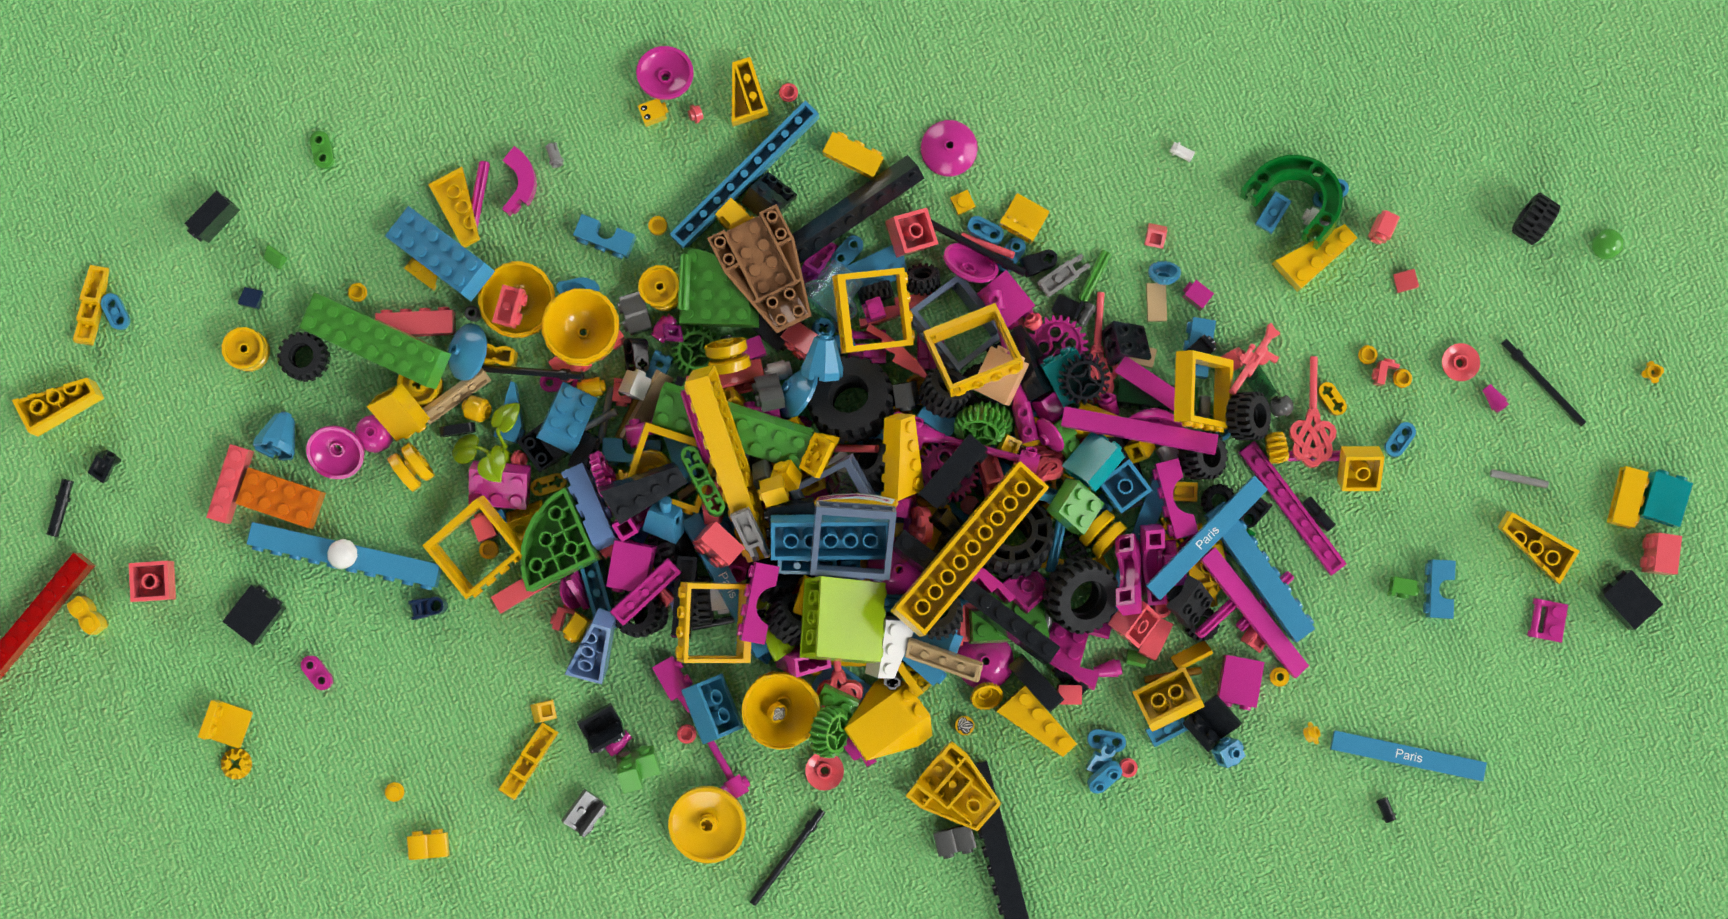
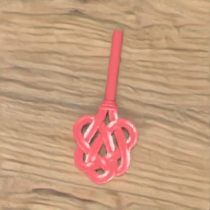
M1097 292L1094 345H1092L1090 353L1093 355V359L1097 354V357L1100 358L1099 363H1105L1102 369L1107 368L1109 370L1107 359L1104 358L1103 346H1101L1105 293ZM1118 364L1111 366L1113 369L1112 373L1109 371L1107 374H1104L1110 377V380L1104 381L1109 384L1108 390L1106 391L1105 387L1102 388L1106 393L1113 394V380L1118 376L1115 372ZM1091 365L1090 368L1092 370L1090 375L1092 378L1096 377V379L1098 380L1099 376L1097 369L1093 365ZM1093 398L1094 403L1092 405L1098 404L1097 399Z
M1317 356L1310 357L1309 409L1305 416L1306 419L1294 422L1289 429L1290 438L1294 442L1292 448L1293 456L1311 469L1318 467L1332 456V442L1336 438L1337 432L1332 423L1321 421V415L1317 409ZM1301 427V430L1297 435L1296 430L1297 428ZM1306 432H1308V435H1307L1305 441H1303V438H1304ZM1312 441L1315 446L1314 449L1310 447Z
M1033 446L1037 449V453L1041 454L1037 471L1034 474L1043 482L1060 478L1063 475L1062 462L1065 460L1061 451L1048 450L1044 446Z
M833 661L834 670L832 671L831 679L819 683L816 691L817 695L819 696L826 683L861 700L863 696L861 683L856 680H848L844 670L841 668V661Z

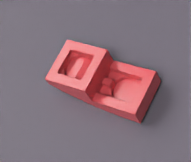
M667 587L656 595L666 608L674 601V595Z
M1161 618L1141 645L1138 653L1156 661L1173 624Z

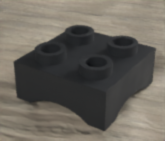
M1188 575L1180 594L1169 601L1166 607L1177 617V621L1180 624L1192 629L1199 622L1204 611L1210 607L1213 598L1200 581Z

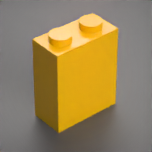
M401 383L376 395L367 406L396 441L402 438L406 440L415 432H422L427 427L425 424L430 419Z

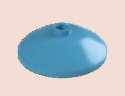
M465 324L454 334L450 342L448 352L451 353L448 365L453 376L459 380L467 381L475 377L484 363L487 340L483 329L479 325Z
M800 369L783 383L782 391L785 408L779 409L780 415L783 418L791 419L798 416L804 410L815 392L818 377L814 376V380L807 379L801 375Z

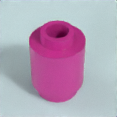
M669 314L667 316L662 315L652 329L651 335L661 343H664L665 338L662 324L677 325V320Z
M1102 394L1100 396L1101 399H1097L1099 408L1119 415V407L1114 394Z

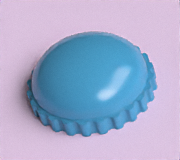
M1158 261L1149 266L1148 275L1157 284L1170 285L1180 278L1181 269L1174 263Z

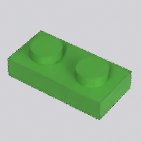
M826 683L818 696L821 705L839 706L847 711V715L850 718L860 702V699Z

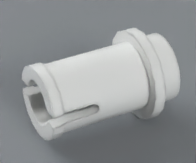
M1174 142L1169 151L1172 153V156L1177 155L1189 163L1195 154V151L1180 145V142Z

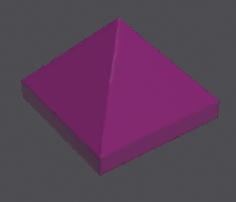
M662 324L666 341L683 343L681 326Z

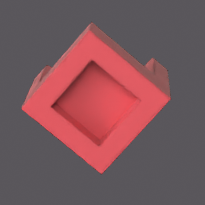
M1057 684V692L1064 698L1060 703L1061 705H1082L1081 685Z

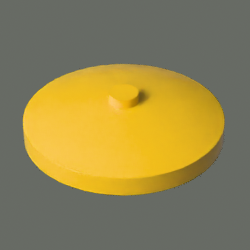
M700 786L688 790L675 802L669 815L668 829L673 844L684 856L700 863H716L729 858L740 847L746 833V816L741 804L729 792L714 786Z

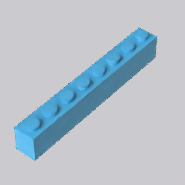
M1226 502L1220 503L1218 506H1216L1204 515L1207 522L1226 504ZM1240 519L1220 540L1290 640L1298 642L1315 630L1312 625L1314 621L1308 614L1305 615L1301 608L1303 606L1297 598L1294 599L1290 594L1292 592L1291 588L1286 582L1283 583L1281 581L1279 571L1274 566L1271 567L1268 562L1270 560L1264 551L1259 550L1257 547L1258 541L1253 535L1248 534L1246 524Z

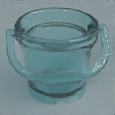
M833 260L816 280L809 281L804 285L808 301L837 322L832 276L853 272L840 262ZM861 279L846 280L848 305L852 307L850 320L857 313L856 304L852 300L864 284Z

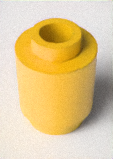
M599 376L577 382V389L594 397L602 396L603 391H606L605 380H601Z

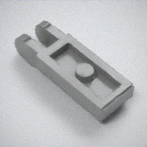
M1082 254L1071 261L1068 260L1037 282L1047 298L1074 281L1080 274L1091 267L1088 263L1079 270H1075L1073 265L1082 260L1084 257Z
M746 507L731 513L730 518L752 560L755 562L759 561V555L755 548L759 546L765 558L769 557L770 551L750 508Z

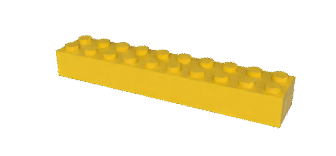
M715 364L692 370L685 381L684 388L686 394L690 395L692 400L691 409L697 415L699 431L703 432L705 449L709 450L711 455L710 464L716 470L717 484L722 487L723 501L729 507V519L732 522L730 518L731 513L749 507L770 551L771 539H767L766 528L769 527L768 520L765 521L764 508L759 499L757 489L754 487L753 475ZM735 528V536L737 539H740V536ZM759 546L755 547L759 560L765 559ZM744 548L741 552L742 556L746 557L748 563L753 562L748 550L746 551Z
M1021 461L1014 464L890 611L919 637L926 635L1048 490L1049 486Z

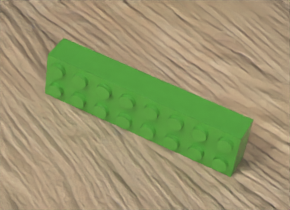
M315 292L299 326L301 329L433 389H437L451 356V353L328 296Z
M665 382L661 388L651 424L694 437L680 394L685 388ZM727 401L745 454L773 463L791 459L799 471H801L799 466L808 448L813 428Z

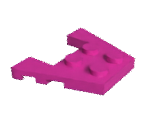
M1053 622L1049 639L1060 646V649L1049 664L1062 672H1067L1075 680L1083 682L1089 689L1095 691L1099 672L1080 667L1088 636L1093 635L1109 640L1112 628L1105 622L1102 624V628L1099 630L1094 629L1092 633L1076 634L1075 632L1067 631L1056 622Z

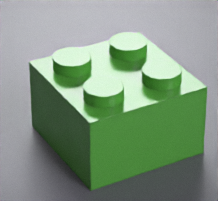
M1066 479L1046 511L1071 533L1084 535L1104 503L1079 480Z

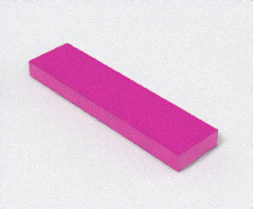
M1124 357L1115 372L1174 411L1175 388L1129 357Z
M667 558L621 600L610 613L624 626L672 582L681 571Z

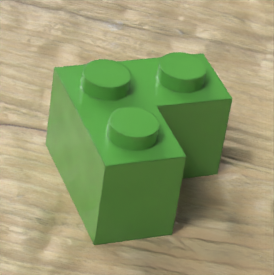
M654 745L641 746L639 749L624 751L616 755L617 775L624 794L643 789L642 779L661 774L660 763Z

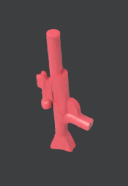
M1272 323L1267 325L1265 337L1253 353L1252 351L1256 346L1250 344L1245 354L1242 353L1239 357V365L1242 366L1244 364L1245 367L1230 388L1229 393L1231 395H1236L1245 379L1251 377L1258 365H1265L1268 361L1273 363L1278 361L1279 357L1269 352L1267 348L1270 341L1280 335V332L1275 329Z

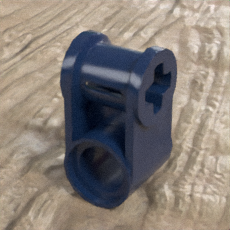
M442 597L408 601L413 615L411 620L443 614L448 608L447 601ZM437 600L441 603L439 611H436L433 607L434 602Z

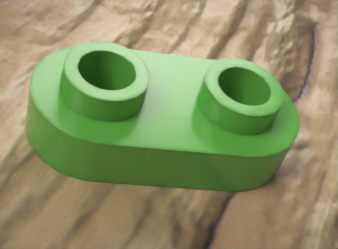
M316 131L310 137L314 162L321 169H329L334 164L330 137L323 131ZM322 137V142L317 143V138ZM326 156L325 161H321L320 158Z

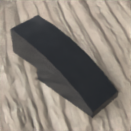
M948 508L936 510L929 520L942 533L938 540L944 546L962 527Z
M1023 654L1008 666L1049 712L1054 710L1064 700Z

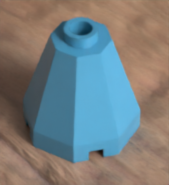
M819 333V336L814 337L801 368L802 376L810 380H814V376L819 377V381L823 382L838 381L840 377H843V366L836 339L831 334Z
M287 412L276 413L255 437L253 442L255 450L270 458L277 455L279 456L278 460H292L295 454V420L292 418V415Z

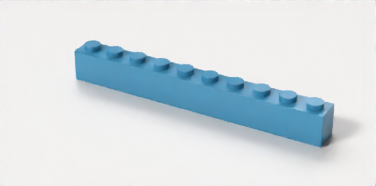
M805 100L670 233L671 238L683 250L684 247L688 248L717 220L715 215L717 211L730 198L736 201L819 119V113Z
M252 522L247 540V545H251L252 550L263 552L264 549L271 550L270 554L282 556V553L290 554L289 558L301 560V557L308 558L309 563L319 565L321 561L326 562L327 567L335 568L330 564L327 557L328 549L335 540ZM357 545L355 547L357 548L358 557L352 566L345 569V571L357 573V570L365 571L364 575L376 577V574L383 575L384 580L393 582L395 578L401 579V584L413 586V583L421 584L420 588L432 590V587L438 588L442 569L436 563Z

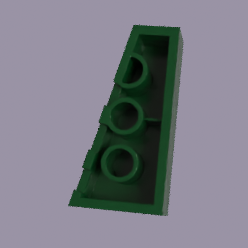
M1118 380L1116 399L1120 407L1131 408V406H1139V410L1159 408L1168 412L1173 411L1128 380ZM1195 387L1194 411L1197 409L1199 387Z

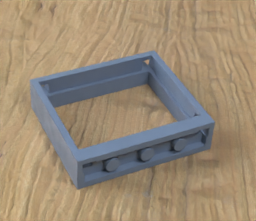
M955 276L910 309L913 315L911 327L916 330L921 341L926 343L923 331L931 327L919 314V311L950 288L956 292L971 312L985 307L984 302L966 280ZM994 320L982 325L992 338L960 362L957 361L942 341L935 343L934 345L944 366L949 369L953 368L958 372L984 353L991 345L997 343L1000 338Z
M853 454L825 467L820 478H815L811 475L803 478L799 489L789 492L791 499L805 498L801 489L845 467L860 494H876Z
M816 500L809 567L810 575L815 577L833 576L834 578L843 579L845 577H852L855 580L867 578L878 582L890 580L897 514L895 506ZM822 515L889 519L884 569L817 565Z

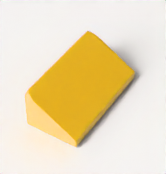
M1201 641L1173 655L1171 660L1176 670L1212 655L1213 651L1205 641Z

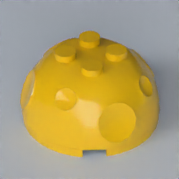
M772 671L758 677L747 690L742 704V718L751 736L760 744L772 749H790L806 741L811 736L809 732L812 728L813 717H816L817 711L821 709L820 701L816 691L802 677L796 678L787 672ZM776 702H780L787 708L786 717L779 723L773 722L767 715L770 706Z

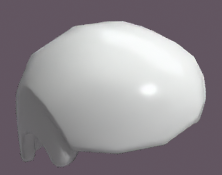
M337 540L328 549V561L337 569L348 568L355 563L358 557L357 548L349 540Z

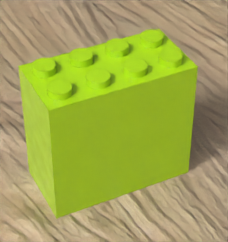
M824 576L804 579L800 658L853 663L881 662L884 653L882 640L885 634L883 621L886 615L884 608L887 595L886 583Z

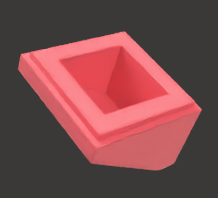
M1149 223L1144 245L1163 249L1167 227Z
M1415 269L1393 274L1397 293L1419 287Z
M1249 625L1241 641L1261 653L1266 644L1253 627Z

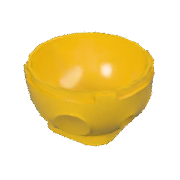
M511 261L502 264L494 270L493 275L478 293V305L484 322L497 333L510 338H525L542 330V317L545 308L551 299L555 298V290L551 281L540 268L523 261ZM502 285L524 289L526 291L525 295H528L526 305L521 308V323L516 326V329L492 322Z
M574 288L559 294L554 299H551L542 317V335L549 350L560 360L575 366H588L606 357L614 348L620 328L619 316L614 305L605 295L592 289ZM582 330L587 331L586 335H580V332Z

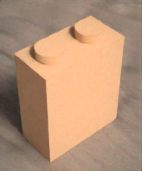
M1000 345L997 348L991 346L978 374L1012 361L1011 355L1007 353L1008 349ZM1021 356L1023 359V369L1020 372L1006 375L999 381H991L983 387L973 390L1010 406L1029 363L1024 362L1025 357Z

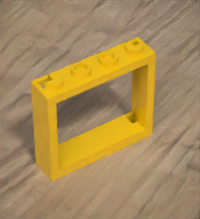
M904 268L832 276L841 354L914 345L915 333L911 328L913 315L911 310H909L910 293L907 291L906 286L908 275ZM896 275L903 340L853 346L846 280Z
M996 303L923 331L925 342L951 397L961 396L966 391L979 389L986 383L999 381L1004 376L1016 374L1023 369V359ZM994 320L1013 360L953 384L934 344Z
M1194 350L1176 351L1174 422L1182 423V426L1202 429L1204 431L1224 433V429H1228L1226 425V406L1232 396L1229 390L1233 385L1234 360ZM1196 364L1215 368L1213 419L1194 416Z
M644 422L626 478L635 475L649 432L698 447L695 438ZM708 463L706 468L711 476L713 468ZM708 485L702 487L703 494H705ZM697 494L694 505L671 498L673 505L683 508L682 512L693 515V512L699 513L702 504L699 494Z
M484 495L475 499L422 545L465 599L471 596L476 598L483 592L481 588L485 585L489 587L497 580L495 576L499 573L503 575L510 569L509 565L512 562L516 564L522 559V542ZM480 509L515 552L473 587L439 543Z
M681 582L678 588L680 606L677 608V616L679 618V626L676 629L678 646L675 649L677 661L683 663H750L751 642L741 641L739 635H737L736 655H688L691 589H739L738 628V624H742L743 616L740 615L742 604L746 603L747 598L744 596V591L749 583Z

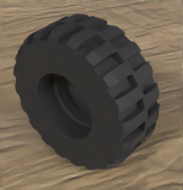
M846 356L840 357L843 366V377H840L838 381L826 382L819 381L818 377L815 392L807 407L820 432L838 436L840 438L838 443L841 444L845 442L857 444L858 441H863L864 443L869 441L870 437L878 436L881 433L880 430L884 428V418L894 414L893 406H895L892 384L887 373L883 372L882 367L877 363L873 364L872 360L868 358L860 359L859 356H851V358H846ZM861 388L868 392L866 403L857 411L845 413L836 410L834 407L836 398L846 389Z
M981 502L976 504V506L973 509V512L979 507ZM1039 502L1032 507L1016 526V528L1023 532L1027 541L1018 546H1009L1002 543L982 568L1002 579H1005V577H1010V579H1018L1019 576L1027 577L1031 575L1032 571L1036 572L1041 568L1042 563H1045L1051 550L1054 529L1052 528L1053 522L1051 517H1047L1046 509L1038 505Z

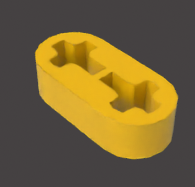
M1325 382L1318 387L1317 394L1332 415L1339 416L1346 411L1347 404L1332 383ZM1324 386L1325 388L1331 389L1329 394L1332 398H1330L1328 394L1324 395L1322 393L1324 391ZM1332 400H1334L1336 404L1340 403L1342 405L1340 407V412L1339 410L1334 411L1333 407H1335V404Z
M554 473L534 480L530 488L534 495L544 496L565 488L567 480L563 478L562 474ZM555 477L563 479L560 487L550 485L551 482L556 481ZM538 482H540L541 485L547 484L548 486L542 488L541 493L538 490H535V487H537Z

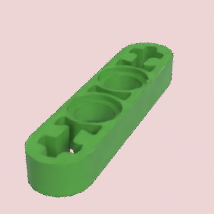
M692 446L685 447L681 451V461L707 512L713 517L721 516L725 510V503L696 448ZM686 452H689L690 454H694V455H693V461H694V463H696L697 461H698L699 463L694 464L693 466H691L692 463H691L690 459H689V458H686V459H685V457H686ZM694 469H702L704 475L701 478L694 477L692 473ZM703 486H711L713 492L710 495L703 494L701 490ZM715 495L717 496L714 498L715 504L721 505L719 507L718 512L715 509H711L713 507V503L711 500H709L712 499Z

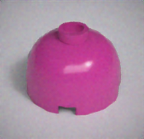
M374 415L365 416L356 425L354 434L360 439L364 450L368 452L378 453L386 450L394 440Z

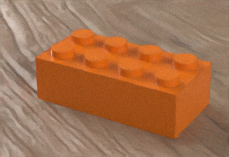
M248 467L235 504L314 529L326 493Z

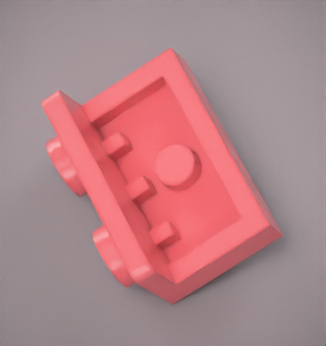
M502 285L492 322L516 329V326L520 325L522 320L521 308L527 302L528 295H525L526 291L521 288L517 289Z

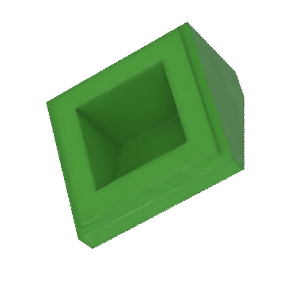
M267 245L264 256L265 260L275 268L281 269L288 260L287 257L272 246Z
M1129 649L1127 650L1125 664L1145 668L1146 657L1138 653V651Z

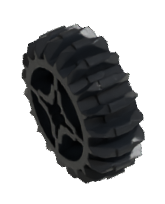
M1081 353V359H1079L1077 354H1074V361L1067 358L1070 364L1068 366L1064 363L1061 365L1065 371H1058L1063 376L1057 379L1058 382L1063 383L1059 386V389L1064 390L1062 393L1064 397L1069 395L1068 400L1070 402L1075 398V404L1078 405L1082 399V404L1086 405L1087 399H1089V402L1093 404V397L1100 400L1101 398L1098 394L1100 392L1104 395L1106 394L1102 388L1109 387V384L1104 382L1110 380L1109 376L1104 375L1109 370L1107 368L1102 369L1105 363H1099V357L1093 359L1091 353H1089L1087 359L1085 353ZM1085 364L1080 372H1072L1075 367ZM1091 365H1093L1097 369L1099 376L1098 380L1092 378L1090 375ZM1086 375V377L1089 380L1083 381V383L1081 380L1077 378L1084 377ZM1069 378L1077 381V393L1071 390ZM1096 385L1091 392L1083 394L1088 386Z

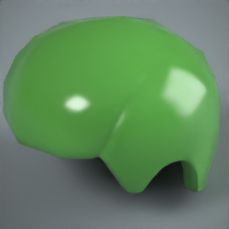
M1604 229L1592 240V250L1601 259L1614 258L1622 251L1624 239L1614 229Z

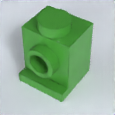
M1396 576L1391 577L1387 596H1396L1397 594L1398 598L1409 599V596L1417 597L1419 594L1418 581Z

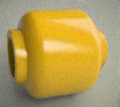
M474 395L464 400L461 407L464 417L475 422L485 421L490 417L492 407L487 399Z

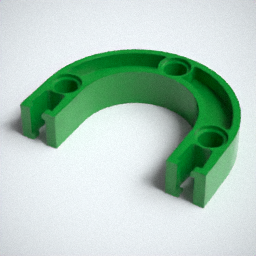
M1284 155L1269 160L1259 167L1241 188L1240 197L1247 200V194L1252 189L1258 191L1257 194L1252 193L1250 197L1252 198L1251 205L1256 207L1266 194L1281 182L1297 180L1312 186L1321 198L1322 208L1304 229L1302 240L1308 243L1310 240L1308 237L1314 231H1317L1320 234L1319 237L1314 236L1312 240L1314 241L1313 248L1318 250L1333 232L1340 219L1343 192L1338 178L1324 163L1308 156ZM1313 173H1319L1321 176H1315ZM1260 179H1264V180H1266L1267 182L1261 183V182H1259V180H1260ZM1326 221L1329 225H1322L1321 222Z

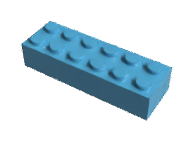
M409 206L385 235L399 248L470 301L475 298L495 272L485 262Z
M771 515V560H810L814 515ZM822 515L818 560L885 559L889 519Z

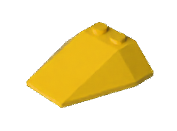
M884 678L875 681L844 727L845 732L866 761L918 747L933 736L929 712L920 699L908 690V684L904 680L901 681V686H898L896 690H890L884 685Z
M952 741L939 752L905 795L921 809L975 831H978L1001 805L1000 800L969 755Z

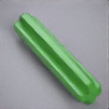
M1101 251L1078 296L1079 301L1088 302L1111 256L1108 251Z
M689 254L680 255L677 307L680 311L689 310L691 255Z

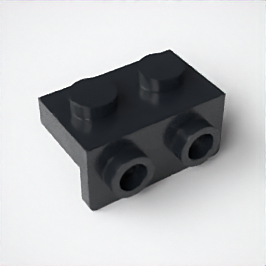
M584 431L578 446L572 453L568 466L574 467L583 463L590 471L589 457L590 454L599 450L601 443L598 441L600 437Z

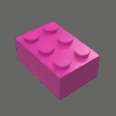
M473 460L469 468L468 505L484 495L493 507L526 510L530 502V465L506 463L501 482H492L479 475L477 470L479 461Z

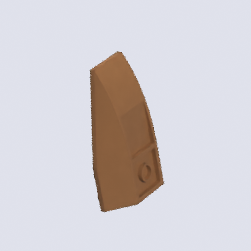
M777 204L759 212V216L727 232L723 230L707 238L724 273L776 333L812 316L794 237Z

